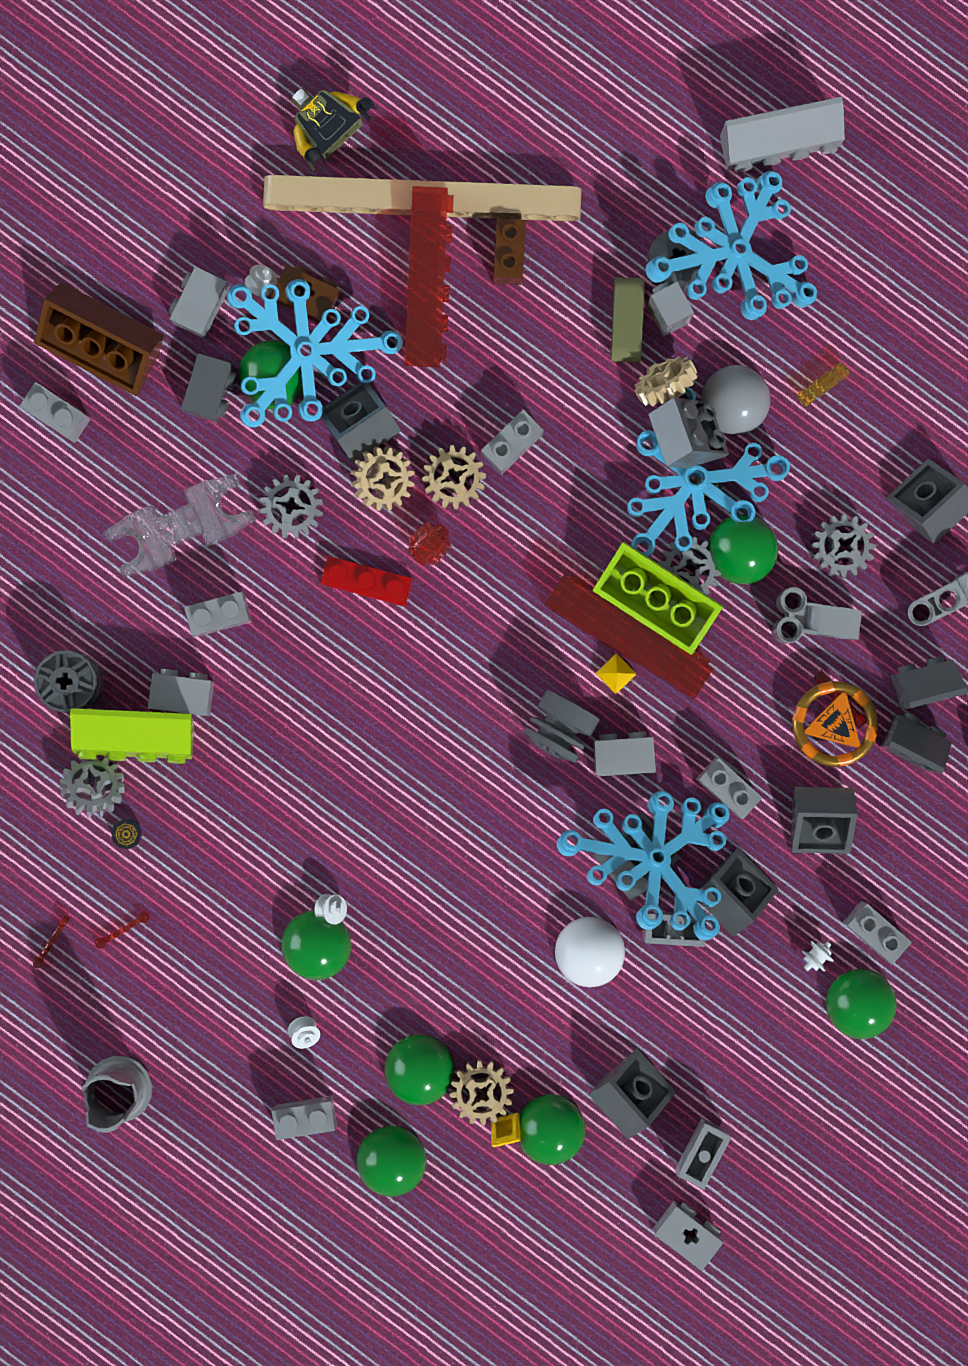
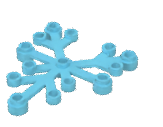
M774 171L765 172L756 182L752 178L746 177L737 184V192L742 197L747 213V218L740 232H738L729 203L732 198L731 188L723 182H717L706 191V201L711 207L719 210L726 235L715 228L713 220L709 217H703L697 221L694 229L698 236L708 238L721 248H710L690 235L689 229L685 224L677 223L670 228L669 238L674 243H681L695 252V254L670 260L663 256H657L646 265L648 278L656 283L664 281L674 271L700 266L694 280L686 287L687 295L691 299L697 300L706 293L705 283L715 263L726 259L719 275L712 280V287L717 293H724L732 287L731 277L735 268H737L746 297L741 302L740 310L742 315L749 320L761 317L767 309L766 300L757 293L749 265L767 277L772 293L771 301L777 309L785 308L791 301L797 307L804 308L812 304L817 297V290L813 284L809 282L799 283L788 275H799L807 270L808 261L804 256L797 255L789 260V262L772 265L752 252L749 240L758 222L773 218L781 220L789 215L791 211L790 204L786 200H778L772 206L766 207L770 197L779 192L782 187V178ZM769 179L773 181L774 186L770 184ZM744 184L749 186L750 192L745 190ZM718 190L723 193L724 197L719 195ZM758 190L759 194L755 199L754 193ZM778 206L783 208V214L778 211ZM701 223L707 225L708 231L702 229ZM676 229L681 231L682 237L677 236ZM736 245L740 248L741 253L737 252ZM795 261L800 263L801 269L795 266ZM658 263L664 267L665 272L659 269ZM719 279L725 282V288L720 286ZM693 285L699 288V294L694 292ZM804 289L808 292L809 297L804 294ZM779 295L783 296L785 300L784 303L780 302L778 298ZM753 301L757 303L759 310L754 307Z
M302 279L292 280L285 289L287 299L294 304L297 336L278 321L276 300L279 297V290L275 285H265L260 291L261 299L264 301V308L252 299V293L247 286L243 284L232 286L227 292L228 303L236 309L245 308L257 318H238L234 323L235 331L239 335H247L252 331L271 330L290 346L291 359L276 377L263 379L246 377L242 380L241 389L245 394L253 395L258 391L265 390L255 404H247L242 408L240 412L242 423L248 427L260 426L265 419L264 411L274 399L275 408L273 415L278 421L289 420L292 416V409L287 404L285 385L299 367L301 369L304 399L298 406V413L305 421L318 420L323 413V406L316 399L313 366L328 377L329 383L333 386H341L347 380L346 372L343 369L333 367L320 355L332 354L354 372L361 383H370L375 379V370L371 366H364L349 352L380 349L385 354H395L400 351L403 345L401 335L396 331L390 330L383 332L379 338L348 340L358 326L366 323L369 319V311L365 307L359 306L352 309L350 318L331 342L319 343L331 327L339 324L341 316L335 309L324 311L321 317L322 320L309 335L306 300L310 296V287L306 281ZM297 285L302 286L304 289L301 297L296 296L294 293V288ZM267 288L274 290L275 296L273 299L266 298L265 290ZM238 290L245 293V300L243 302H239L235 298ZM357 310L364 312L365 317L362 321H358L355 317ZM329 312L336 316V321L333 324L328 323L326 320ZM242 320L246 321L249 325L246 332H242L238 327L239 322ZM390 336L396 340V345L393 348L387 345V339ZM303 345H307L310 348L308 356H303L300 352V348ZM363 369H368L371 373L368 380H364L361 376ZM336 371L342 375V380L339 383L334 382L332 378ZM248 380H252L255 383V389L251 392L245 388V383ZM309 404L316 406V413L314 415L307 413V406ZM280 407H285L288 411L285 418L278 416V409ZM251 410H256L259 414L256 421H251L248 417Z
M686 387V392L680 396L689 400L696 399L695 392L690 387ZM651 430L642 432L636 443L639 453L644 456L653 455L666 465L655 432ZM650 441L653 444V448L645 449L643 442ZM750 443L746 446L741 459L732 469L707 471L700 465L686 469L669 467L678 475L666 477L649 476L645 482V490L651 495L658 494L662 489L681 488L675 496L645 500L633 498L629 501L627 511L632 517H640L644 512L663 510L646 533L638 534L633 538L631 546L637 549L638 544H646L648 550L641 553L650 557L655 549V540L674 517L677 535L674 546L679 552L689 550L693 544V539L688 532L684 503L690 495L692 496L694 509L692 525L698 530L705 529L710 522V515L706 512L704 494L727 510L734 521H752L755 516V508L750 502L745 500L736 502L711 483L735 481L750 492V497L753 501L762 502L768 496V487L764 483H758L752 478L768 477L773 481H781L789 473L790 464L788 460L783 456L776 455L771 457L767 464L750 466L753 462L758 461L762 455L761 446L757 443ZM753 448L757 450L758 455L756 457L750 456L748 449ZM771 467H780L781 473L774 474ZM697 476L700 479V483L692 484L690 477ZM649 482H658L659 488L651 489ZM761 488L764 491V496H756L754 489ZM638 503L641 505L642 510L635 512L632 510L631 505ZM742 510L750 518L748 520H740L737 518V512ZM696 517H705L706 523L698 524ZM685 538L688 540L689 545L681 547L678 540Z
M665 791L656 792L648 801V809L654 815L652 842L641 829L642 822L637 815L630 814L622 821L623 831L630 834L641 849L632 848L612 823L613 814L608 809H600L594 815L593 822L604 831L613 844L582 838L578 832L573 830L563 832L558 838L557 849L564 856H573L580 850L612 857L601 866H593L588 871L587 879L592 885L602 884L610 873L628 860L641 862L630 871L620 873L616 878V885L620 890L628 891L635 885L638 879L648 873L646 903L639 909L636 915L637 923L643 929L652 930L662 922L663 914L658 907L662 876L675 893L674 914L670 918L671 926L679 931L685 929L690 924L688 910L695 920L693 930L699 939L707 941L718 934L720 930L718 920L714 916L706 914L697 902L703 903L707 907H714L721 901L720 891L714 887L706 890L685 887L670 867L671 855L687 843L707 846L713 851L720 850L726 844V837L720 831H714L711 834L702 833L709 827L719 828L728 821L730 813L723 803H712L705 809L704 817L695 823V816L701 809L700 802L695 798L686 799L681 805V812L683 813L681 834L666 845H664L667 814L672 810L674 801L672 796ZM659 798H663L667 806H662L659 803ZM688 803L694 806V812L688 810ZM715 809L720 810L723 816L718 817L715 814ZM599 815H605L607 823L601 822ZM628 820H632L636 824L635 829L628 826ZM567 837H572L576 841V845H570L567 842ZM712 837H717L720 840V845L714 844ZM653 854H658L661 857V862H656ZM593 871H598L601 874V880L593 877ZM623 876L630 880V885L623 884ZM707 893H712L715 896V902L708 899ZM648 911H653L655 913V920H652L648 917ZM676 916H681L684 919V925L677 923ZM705 921L711 923L712 930L706 929Z

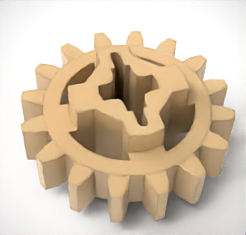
M680 356L675 359L669 358L666 362L654 364L647 369V375L639 377L640 382L635 384L636 389L634 391L640 402H643L645 406L649 403L651 406L657 403L664 404L666 400L679 398L686 392V387L694 384L692 380L697 379V370L688 357L683 359Z
M451 445L449 453H445L440 448V457L436 458L433 455L429 457L433 463L432 466L424 465V470L429 473V476L422 477V480L425 483H430L425 492L426 494L434 492L435 495L432 501L435 503L439 499L443 500L442 507L445 509L449 503H453L454 509L458 510L460 502L469 507L468 499L471 497L478 500L479 496L475 492L476 489L484 490L485 487L482 483H479V480L485 479L486 473L478 472L483 467V463H474L476 458L474 452L469 456L465 455L466 447H462L460 452H455L454 445ZM452 459H460L467 464L460 466L454 464ZM442 464L444 469L442 476L434 481L435 472L438 466ZM454 471L455 474H462L459 477V483L456 485L453 481H446L449 479V472ZM474 475L473 485L467 492L465 488L466 480ZM445 489L454 491L457 497L447 496L440 491Z
M386 446L382 452L381 448L373 447V455L364 451L363 456L365 460L355 461L359 469L358 471H351L350 474L356 476L357 480L350 484L354 488H359L354 495L359 499L364 498L363 505L368 507L372 505L373 509L378 511L381 510L383 505L384 509L392 510V503L398 506L402 505L401 496L409 498L410 494L406 491V488L413 487L414 483L408 481V477L414 475V471L406 469L411 462L408 459L401 460L402 452L396 450L393 453L392 448ZM386 459L392 461L397 469H391ZM383 474L389 475L386 476V478L382 479V484L376 482L379 481V479L383 478ZM368 488L375 489L379 498L374 497L368 491Z
M478 1059L477 1067H473L467 1062V1071L464 1072L458 1069L457 1075L460 1079H452L451 1085L457 1088V1090L450 1091V1097L457 1098L452 1107L453 1109L461 1107L460 1118L465 1117L467 1114L470 1115L471 1124L475 1122L476 1118H480L481 1124L485 1125L486 1118L489 1117L495 1123L497 1122L496 1114L498 1112L504 1116L506 1115L503 1105L512 1104V1100L506 1097L508 1094L513 1093V1087H506L511 1078L510 1076H501L504 1071L502 1066L494 1070L493 1061H490L487 1067L483 1066L481 1059ZM477 1073H486V1074H488V1075L486 1076V1078H477V1079H476V1078L473 1076L474 1074H477ZM497 1083L501 1087L500 1100L493 1094V1089ZM463 1084L470 1093L466 1102L462 1098ZM488 1085V1096L484 1097L483 1095H481L479 1098L475 1099V1088L478 1087L479 1089H482ZM480 1106L490 1108L487 1111H476L475 1109Z

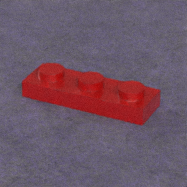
M328 556L320 584L406 607L413 578Z

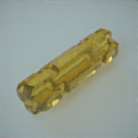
M842 362L838 363L831 369V372L827 371L811 383L809 388H804L797 394L798 401L804 407H807L815 401V397L819 398L833 388L837 381L841 382L850 374L848 368Z

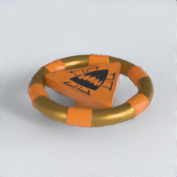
M841 681L821 683L808 690L799 700L792 719L794 737L800 749L813 761L830 767H842L853 764L861 759L873 746L878 731L877 712L870 698L858 687ZM841 692L804 730L803 723L807 708L811 702L819 696ZM847 694L852 696L866 713L867 727L861 744ZM805 734L855 747L856 749L837 756L826 755L819 752L807 740Z

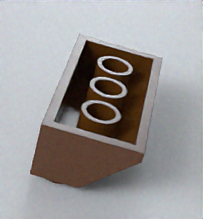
M60 282L44 299L34 344L137 396L159 356L165 335Z

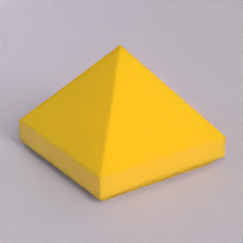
M617 653L595 673L615 694L636 675Z
M519 1113L497 1117V1122L495 1123L491 1120L493 1147L521 1141Z

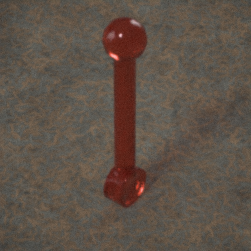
M143 911L139 913L138 918L108 936L97 938L95 946L103 949L109 941L139 923H147L150 919L149 913Z
M65 914L39 957L33 959V966L35 968L43 967L44 958L71 918Z

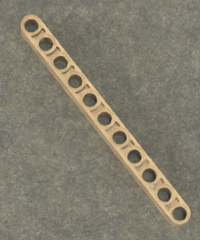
M269 175L264 177L263 207L269 210L577 221L581 218V188L552 185Z

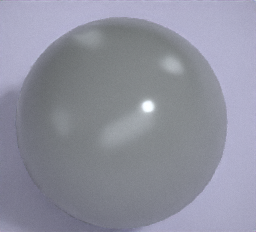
M731 365L717 370L707 379L701 392V401L709 402L715 409L716 419L721 432L730 435H741L756 429L766 418L770 408V391L765 380L756 371L746 366Z

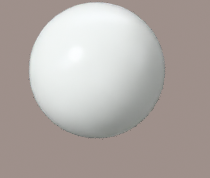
M583 917L572 921L562 930L556 942L555 958L560 971L568 980L583 987H598L608 983L619 973L625 958V946L620 933L612 924L596 917Z

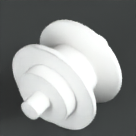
M264 265L253 266L250 269V275L245 279V285L250 289L251 293L260 296V291L265 285L277 284L276 274ZM267 288L265 296H269L273 289Z
M324 894L316 901V917H324L328 923L338 924L346 916L347 905L340 895Z
M811 941L812 950L810 952L802 951L805 955L804 960L807 962L804 968L807 971L811 968H814L816 971L819 968L825 971L822 964L826 960L834 961L830 957L832 953L828 950L831 944L828 941L824 945L820 942L815 944Z
M311 1017L297 1018L288 1027V1034L292 1038V1044L297 1048L311 1047L320 1038V1031L316 1027L315 1020Z

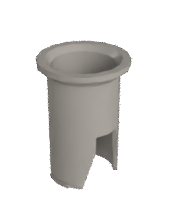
M114 1055L101 1060L91 1069L86 1084L81 1087L82 1092H84V1102L87 1108V1127L102 1133L114 1131L122 1123L136 1119L146 1110L152 1097V1081L148 1071L139 1061L128 1056ZM97 1080H110L120 1085H132L134 1103L129 1110L123 1113H114L104 1109L98 1102L95 1094Z

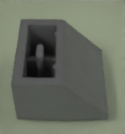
M672 398L648 414L667 467L686 469L729 455L726 439L716 419L715 409L709 402Z

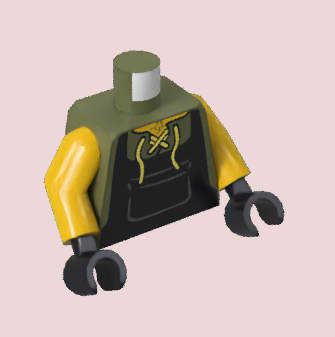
M301 88L291 99L301 110L294 117L296 126L293 133L297 151L306 160L310 169L314 171L315 167L313 164L316 161L321 160L323 163H326V160L363 125L359 114L366 121H369L371 117L367 114V111L372 108L377 110L378 107L368 97L361 99L350 94L337 91L328 93L326 90H322L312 98L304 88Z

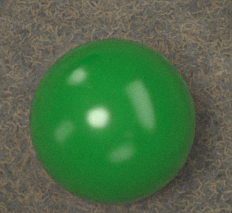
M266 340L252 346L245 353L239 365L238 378L240 387L242 380L246 377H254L256 379L276 377L291 359L290 346L280 340ZM300 367L285 385L287 404L289 406L296 402L303 394ZM248 380L245 383L246 390L251 392L255 389V383L252 380ZM265 390L258 391L253 395L245 393L244 395L255 404ZM275 399L266 409L274 410Z
M747 514L737 515V518L740 520H748L750 518ZM754 516L750 522H737L728 517L713 530L708 542V551L711 553L715 570L721 573L720 577L735 584H751L764 578L774 567L778 556V542L771 527L762 519Z
M315 910L303 912L292 919L283 933L281 943L283 958L288 967L298 976L308 980H324L336 975L346 965L352 947L350 933L343 921L338 924H330L324 917H316Z
M869 969L847 971L840 975L829 988L826 998L828 1017L834 1027L848 1037L855 1039L876 1037L890 1026L896 1014L897 1002L894 990L890 983L875 971Z
M420 1034L405 1037L392 1047L385 1061L384 1072L388 1087L397 1098L412 1105H427L439 1100L449 1090L451 1081L454 1078L455 1067L450 1051L441 1041L434 1037Z
M545 1094L532 1099L522 1108L519 1113L521 1141L518 1143L529 1158L544 1165H558L570 1160L579 1152L585 1139L586 1125L583 1114L575 1103L560 1095Z
M383 1126L369 1133L360 1144L356 1159L357 1170L361 1180L371 1191L388 1197L404 1195L413 1190L421 1181L426 1170V1152L420 1139L410 1130L400 1126Z

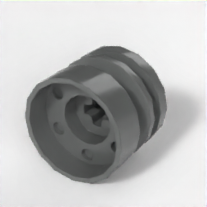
M70 650L56 651L46 656L37 666L34 676L35 691L40 701L52 710L70 713L71 708L89 709L101 698L104 689V675L98 663L90 656ZM68 673V678L73 679V684L66 687V685L61 684V679L66 678Z
M546 690L537 706L547 715L545 720L532 716L530 718L531 722L540 727L539 731L535 732L525 727L522 733L535 746L552 756L576 763L579 756L568 750L570 745L583 750L585 746L575 738L576 734L581 733L591 736L600 719L556 693Z

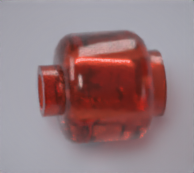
M425 522L409 537L410 547L408 551L421 565H435L450 551L451 543L448 538L451 536V533L441 523L435 525L431 522Z

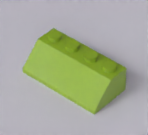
M624 541L592 590L690 655L696 650L724 607Z
M74 708L70 710L71 750L74 754H78L80 759L94 760L96 755L108 756V759L113 761H125L126 757H138L140 762H155L156 758H168L167 762L183 764L185 759H192L194 722L191 714Z

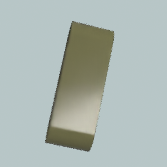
M614 278L611 361L637 363L641 361L644 278Z

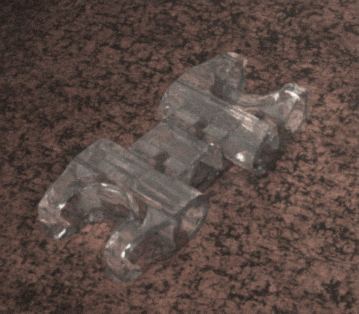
M234 474L219 479L206 480L188 488L183 492L188 505L159 517L154 505L126 515L118 523L105 530L104 535L109 541L125 536L135 537L138 541L139 552L136 558L119 568L122 576L128 577L142 572L155 571L177 560V557L172 547L202 534L206 546H211L233 537L241 529L257 520L252 510L233 516L225 514L222 510L221 500L224 494L241 484L238 476Z

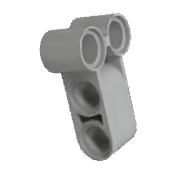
M968 572L956 577L954 581L914 600L909 605L907 611L911 622L917 626H925L968 605ZM947 590L952 591L956 596V602L948 608L943 607L939 601L941 593ZM919 604H924L929 608V616L923 621L916 620L912 614L914 607Z
M796 587L788 588L777 596L776 606L784 614V618L775 622L772 634L779 643H793L800 639L802 633L858 640L862 616L861 610L807 603L805 593ZM788 593L794 594L798 599V605L795 609H790L785 604V597ZM785 622L790 623L794 628V634L789 639L785 638L781 633V626Z

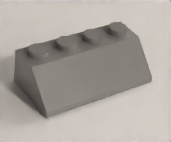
M842 97L726 121L720 135L726 169L744 172L752 169V165L763 163L764 166H772L780 163L781 159L792 157V160H801L809 157V153L820 151L821 154H830L837 151L845 139Z

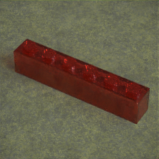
M412 186L405 366L440 368L441 362H446L447 344H442V332H448V315L443 314V302L449 303L450 285H444L445 273H450L451 255H446V243H452L453 225H447V213H453L454 195H448L449 190L444 187Z
M571 574L568 578L563 575L544 607L688 697L696 698L714 669L708 665L710 662L708 658L698 652L690 655L657 632L635 620L634 617L620 608L618 609L611 605L609 601L597 593H592L584 588L586 582Z

